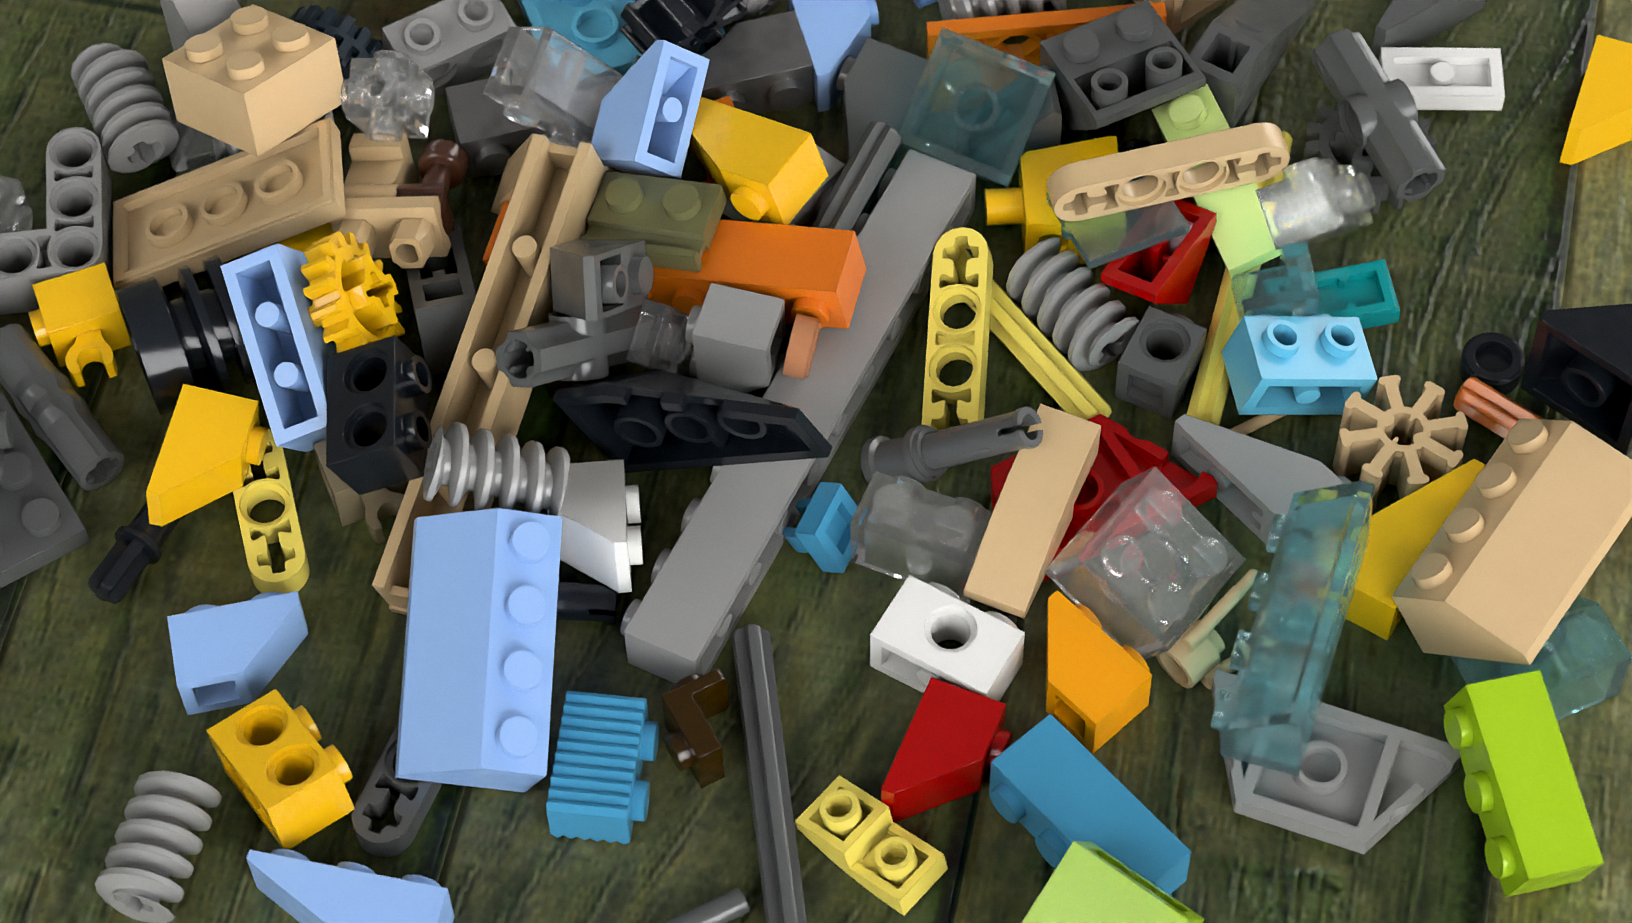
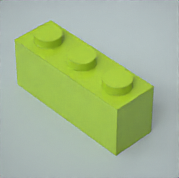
M1537 670L1465 685L1444 705L1446 711L1444 714V730L1451 747L1456 750L1458 749L1466 774L1464 779L1465 797L1470 809L1474 813L1479 814L1487 839L1485 843V858L1491 874L1500 880L1505 897L1581 881L1604 864L1541 671Z

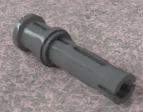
M1025 406L1016 409V411L939 431L927 425H919L910 428L903 437L895 439L882 435L868 439L862 447L861 468L870 487L880 493L892 492L898 489L902 482L913 479L923 483L933 482L940 479L948 467L1004 453L1038 447L1042 442L1043 430L1024 433L1020 429L1041 424V419L1034 409Z

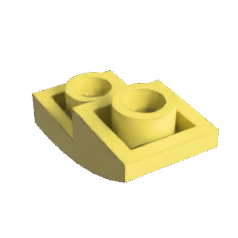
M840 775L795 820L797 829L830 860L864 888L903 916L948 870L945 856L942 852L893 822L889 806Z

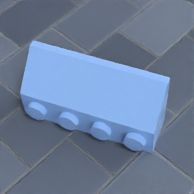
M493 508L417 517L414 520L395 778L525 793L547 776L562 517Z

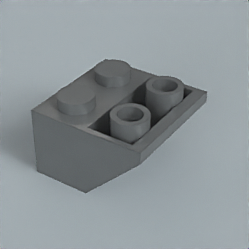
M1148 0L1040 42V65L1043 63L1052 69L1062 113V122L1068 131L1099 129L1206 86V77Z

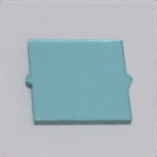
M1140 176V177L1134 178V179L1130 180L1129 182L1142 179V178H1144L1145 176ZM1046 192L1047 203L1054 212L1049 194ZM1174 201L1081 221L1070 222L1058 218L1061 223L1062 237L1072 240L1089 269L1189 233V224Z

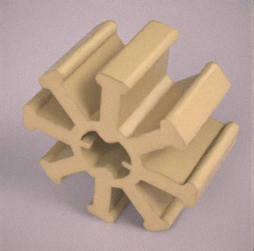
M1398 375L1379 378L1373 405L1361 399L1359 392H1353L1345 402L1333 460V470L1336 476L1341 475L1344 477L1345 475L1361 473L1357 489L1362 496V500L1366 502L1365 509L1369 511L1375 509L1378 496L1387 484L1396 485L1399 498L1402 499L1461 466L1463 459L1462 449L1468 430L1466 416L1463 412L1459 411L1453 417L1439 418L1445 390L1431 381L1425 382L1422 395L1412 408L1403 405L1399 391L1401 378Z

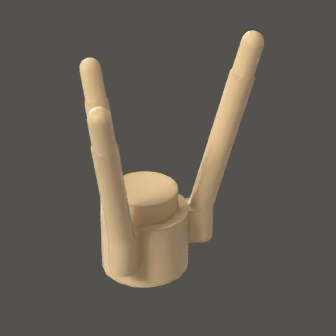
M1231 552L1175 627L1159 640L1160 646L1155 650L1157 660L1162 668L1174 681L1185 688H1192L1201 681L1206 688L1211 690L1216 669L1232 673L1302 636V629L1299 626H1293L1220 662L1219 654L1225 649V644L1214 627L1259 580V571L1256 569L1249 570L1201 620L1198 619L1239 563L1240 556L1238 553Z

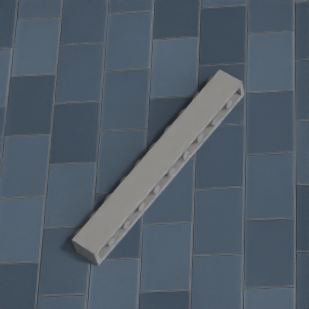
M909 149L898 169L892 167L888 169L879 187L877 205L871 214L864 212L860 216L853 230L856 233L867 269L849 329L829 327L820 329L809 377L804 380L782 375L786 352H780L769 387L762 397L799 408L832 445L829 457L713 466L710 476L711 485L703 499L695 497L686 509L681 523L682 534L674 548L666 547L658 556L651 574V587L643 600L636 598L631 602L623 617L620 633L625 637L629 664L675 684L687 676L693 674L705 675L711 671L785 542L786 538L782 534L784 528L793 527L800 516L799 511L795 507L797 502L810 498L928 293L931 287L933 251L936 242L951 229L965 228L975 211L976 174Z

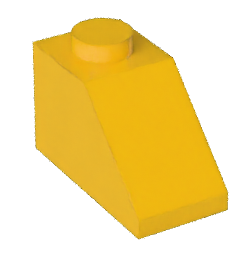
M1597 35L1560 158L1561 163L1568 165L1576 164L1632 140V43Z
M183 384L146 490L149 524L164 526L243 487L250 464L258 466L261 464L268 440V428L260 427L259 401Z

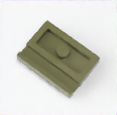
M606 171L587 218L589 227L585 236L580 235L579 239H645L646 256L651 259L653 267L700 272L703 266L701 262L704 249L709 250L727 203V198L723 186L719 184Z

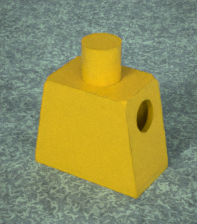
M1107 136L1027 151L1022 154L1019 163L1018 187L984 190L986 226L1021 224L1024 253L1041 241L1049 238H1060L1062 245L1059 253L1072 250L1079 256V263L1107 266L1126 241L1125 211L1081 221L1070 222L1061 220L1055 215L1046 183L1051 174L1062 166L1118 153L1117 137Z

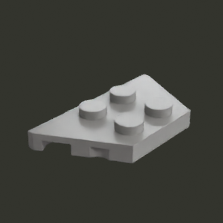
M1219 669L1215 671L1211 691L1232 806L1235 813L1365 854L1459 767L1461 758L1458 749H1453L1449 742Z

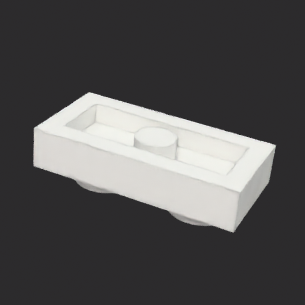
M1380 48L1379 64L1390 81L1400 79L1407 85L1414 98L1417 110L1502 111L1505 90L1501 48Z

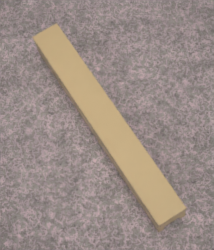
M534 134L431 419L432 439L439 425H442L443 433H445L454 422H460L467 426L469 440L475 431L480 428H485L492 432L494 445L505 434L516 437L533 387L511 386L508 377L497 368L496 347L503 344L509 331L549 322V313L555 312L553 311L550 247L579 239L580 235L585 236L589 227L587 222L588 215L605 173L609 171L608 167L603 165L592 144L580 142L578 148L552 144L545 135ZM424 476L409 481L372 583L376 591L390 605L389 609L392 612L407 615L414 520L417 517L475 511L473 492L466 491L456 508L449 505L448 486L441 485L430 502L424 500ZM495 497L491 498L485 509H491Z

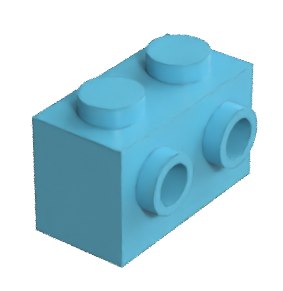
M1270 313L1243 316L1221 351L1239 415H1342L1345 402L1353 392H1359L1361 399L1364 400L1378 380L1359 317H1332L1328 314L1274 316Z

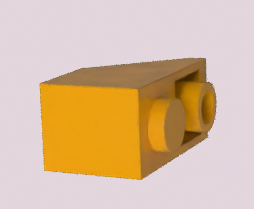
M1057 590L1048 598L1046 712L1054 716L1088 751L1094 754L1148 706L1152 674L1144 658L1135 649L1128 645L1121 647L1103 631L1100 621L1088 607L1080 603L1074 605Z

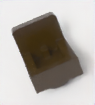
M716 669L705 675L693 674L677 682L670 692L662 695L665 727L669 732L663 736L667 750L680 771L690 768L701 789L725 777L723 749L706 720L725 711L729 707L727 679L721 669Z

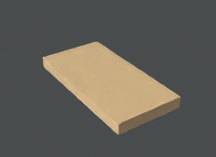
M331 117L308 125L259 157L241 151L114 201L113 289L116 290L151 277H155L163 287L178 281V268L187 265L192 275L204 271L203 259L218 255L221 262L225 263L346 216L340 130Z

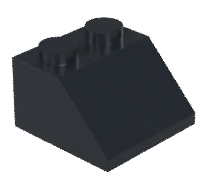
M1632 304L1546 310L1539 318L1520 388L1625 456L1632 449Z

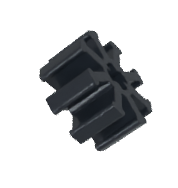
M638 0L634 3L630 2L624 7L620 16L627 24L623 25L620 31L641 55L656 40H666L696 53L703 44L708 49H711L724 37L719 28L735 20H741L748 7L741 0Z

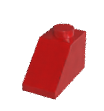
M931 677L881 788V802L889 806L893 822L896 823L981 790L990 769L991 761L1011 746L1013 733L1005 730V703Z

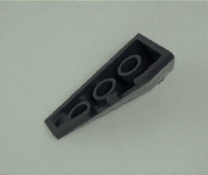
M644 370L637 373L610 375L557 389L553 401L610 460H624L625 473L829 457L832 445L799 408L664 370Z

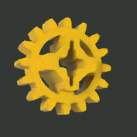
M338 231L313 242L312 247L305 249L304 254L308 263L301 265V272L309 281L310 286L303 288V293L312 300V305L307 308L315 327L321 326L324 328L323 340L325 343L334 341L336 351L339 353L393 335L399 337L405 334V329L396 316L402 312V307L394 301V296L399 294L391 274L385 275L382 272V261L380 259L372 260L369 245L365 241L357 244L354 233L348 232L342 235Z

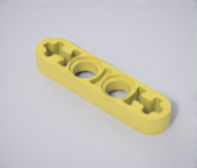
M961 227L946 232L936 242L933 251L921 425L936 428L938 431L950 426V410L947 404L957 405L956 414L961 425L984 419L993 259L982 234L971 228ZM970 249L974 257L966 262L965 277L968 285L959 284V275L953 262L959 259L961 250ZM968 303L976 308L974 320L964 328H949L943 323L945 312L954 304ZM954 360H964L972 364V374L965 383L952 387L940 382V372L947 363Z

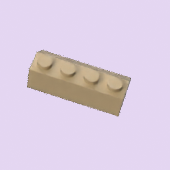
M1519 418L1392 595L1395 604L1422 652L1530 665L1632 517V460L1573 421Z

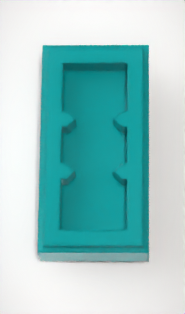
M1385 259L1263 282V296L1267 311L1274 316L1328 314L1332 317H1359L1362 329L1399 322L1400 308Z

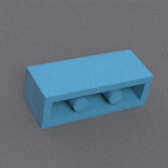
M1051 714L991 761L989 797L992 804L1004 819L1012 824L1019 821L1035 837V844L1039 852L1055 869L1073 841H1090L1169 895L1187 880L1191 851Z

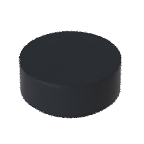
M1482 333L1474 336L1465 344L1459 363L1460 377L1463 382L1470 377L1477 378L1505 395L1518 386L1525 366V356L1519 344L1512 338L1500 333Z

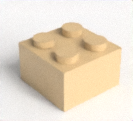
M254 4L236 10L226 21L206 33L189 38L184 46L162 58L177 121L257 157L348 101L335 38Z

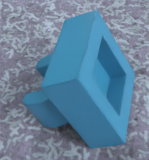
M820 482L812 498L802 499L797 502L795 507L802 515L797 528L785 527L782 534L795 551L809 553L822 572L843 574L869 522L841 483Z

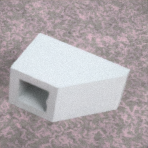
M623 459L570 463L567 487L558 516L562 517L560 560L618 593L632 592L631 565L643 564L640 525L629 526L632 523H641L638 484L626 485Z

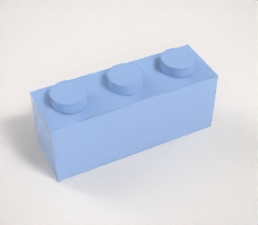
M276 243L220 267L275 444L278 447L308 452L314 449V443L326 439L327 356L337 353L336 344L334 341L325 343L323 340L324 328L321 326L316 328L310 317L307 307L312 305V300L303 293V288L310 286V284L301 272V265L308 263L304 252Z

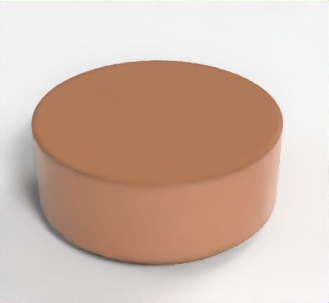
M797 313L785 357L783 376L800 380L809 377L821 328L819 318Z

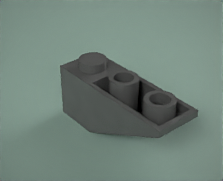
M1237 0L1211 22L1190 52L1189 56L1206 77V84H1208L1230 129L1235 127L1314 10V2L1309 0Z

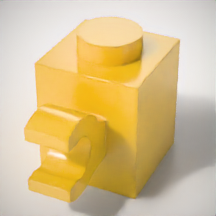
M105 262L33 284L32 286L40 309L30 311L28 314L39 347L52 344L59 366H67L71 380L78 388L85 386L82 370L91 362H101L104 364L109 378L117 376L118 367L113 351L132 344Z

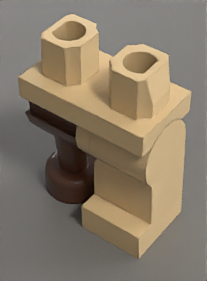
M406 132L354 133L348 147L352 163L344 182L346 216L331 221L333 232L340 231L342 235L348 232L354 233L357 244L365 241L369 245L372 258H392L393 263L399 265L402 269L423 268L429 257H447L451 247L447 234L455 231V223L447 195L448 190L460 185L469 167V157L466 151L459 144L446 139H436L427 143L418 161V172L422 178L421 183H418L419 179Z

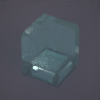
M1306 241L1281 245L1279 267L1236 274L1232 277L1231 287L1239 321H1241L1243 316H1311L1318 314L1320 295Z

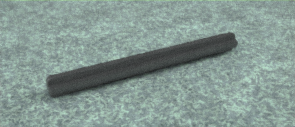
M748 624L745 628L735 629L731 638L766 923H807L770 632L767 629L760 628L759 624Z

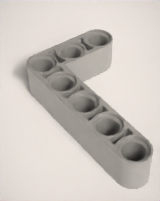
M79 127L64 129L55 134L48 142L46 149V229L0 233V315L40 309L32 286L33 284L104 262L113 286L112 180L99 138L88 129Z

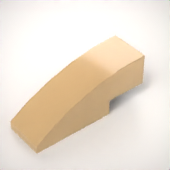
M1040 404L1037 410L1041 424L1032 425L1027 431L1028 433L1043 430L1042 442L1036 448L1018 451L988 523L964 588V597L1023 619L1027 615L1073 518L1074 503L1098 455L1101 425Z

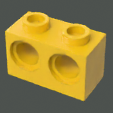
M276 689L206 730L224 771L283 849L290 850L355 810L345 783L353 779L346 761L333 744L325 749L320 746L318 741L322 739L321 734L307 710L302 705L292 710Z

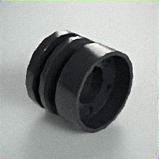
M218 255L202 260L209 288L201 291L198 290L189 267L186 265L178 268V280L182 297L169 301L162 286L155 277L115 290L132 344L160 415L175 409L183 384L198 387L196 372L208 368L214 381L224 393L232 390L225 362L235 359L245 382L250 384L256 381L220 267L223 264Z

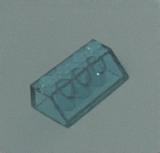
M1356 481L1295 492L1287 516L1275 514L1266 545V552L1275 554L1269 574L1257 572L1248 603V610L1255 611L1257 614L1251 633L1239 630L1231 655L1230 669L1239 671L1232 692L1220 691L1212 717L1211 729L1220 731L1221 756L1299 777L1368 546L1375 484Z

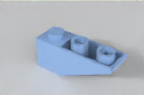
M249 849L246 858L256 887L299 923H453L455 916L448 888L441 887L436 881L425 876L410 874L403 876L402 879L377 875L370 868L354 862H340L337 866L311 862L306 856L288 849H275L271 854Z

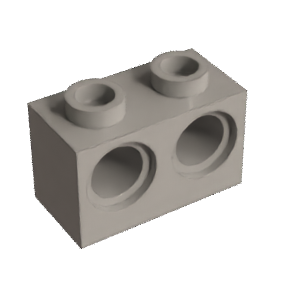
M443 0L382 27L383 54L386 55L387 60L385 64L408 105L412 108L445 93L446 87L467 83L515 61L516 26L501 0Z

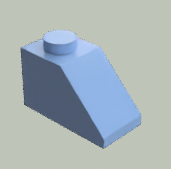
M787 0V12L795 10L813 63L814 101L818 112L830 110L843 92L836 89V83L844 61L849 55L857 58L867 37L871 38V27L879 26V14L875 0Z
M656 40L601 101L591 144L603 165L627 174L681 179L710 59L666 40Z

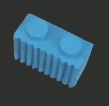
M576 691L566 692L559 739L557 740V750L555 752V762L553 764L548 800L546 801V813L551 835L557 838L561 836H566L570 839L578 837L582 840L591 838L597 842L605 840L609 843L618 841L622 844H627L631 840L633 821H646L650 783L649 781H640L643 761L655 762L659 742V722L649 721L646 698Z

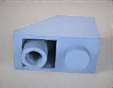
M298 591L284 594L280 592H265L254 596L248 601L223 606L199 605L189 609L186 613L167 616L176 684L187 715L248 704L255 701L309 634Z

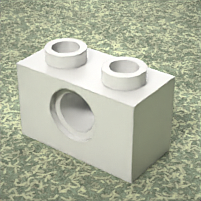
M909 575L870 634V666L922 693L925 692L932 677L1000 701L1023 664L1025 632L1019 630L1009 618L998 612H983L961 601L955 592L942 584L935 582L927 584ZM944 640H956L962 643L963 646L957 649H945L938 646L937 643Z

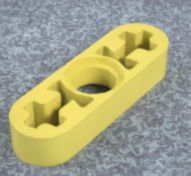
M268 429V440L262 459L267 478L255 481L250 465L243 487L233 491L247 564L255 587L261 593L280 592L284 594L301 590L308 580L310 569L283 447L276 446L272 431ZM264 500H276L285 506L282 515L268 523L254 521L250 517V512L256 504ZM280 542L286 571L273 573L268 544Z

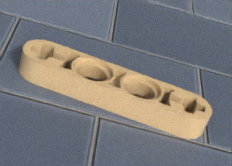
M1267 122L1254 123L1074 162L1054 171L1048 178L1046 187L1055 215L1058 218L1070 222L1081 221L1261 182L1281 173L1288 166L1290 155L1278 126ZM1203 162H1207V163H1205V164L1202 165V166H1199V167H1196V168H1191V167H1193L1194 165H1197V164H1200V163H1203ZM1140 176H1145V177L1142 178V179L1129 182L1130 180H1132V179H1134V178H1137V177H1140Z

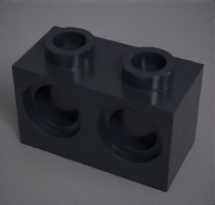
M395 335L327 356L326 466L359 495L423 477L427 448L430 447L432 442V431L427 419V393L432 388L430 370L425 360L421 356H416Z

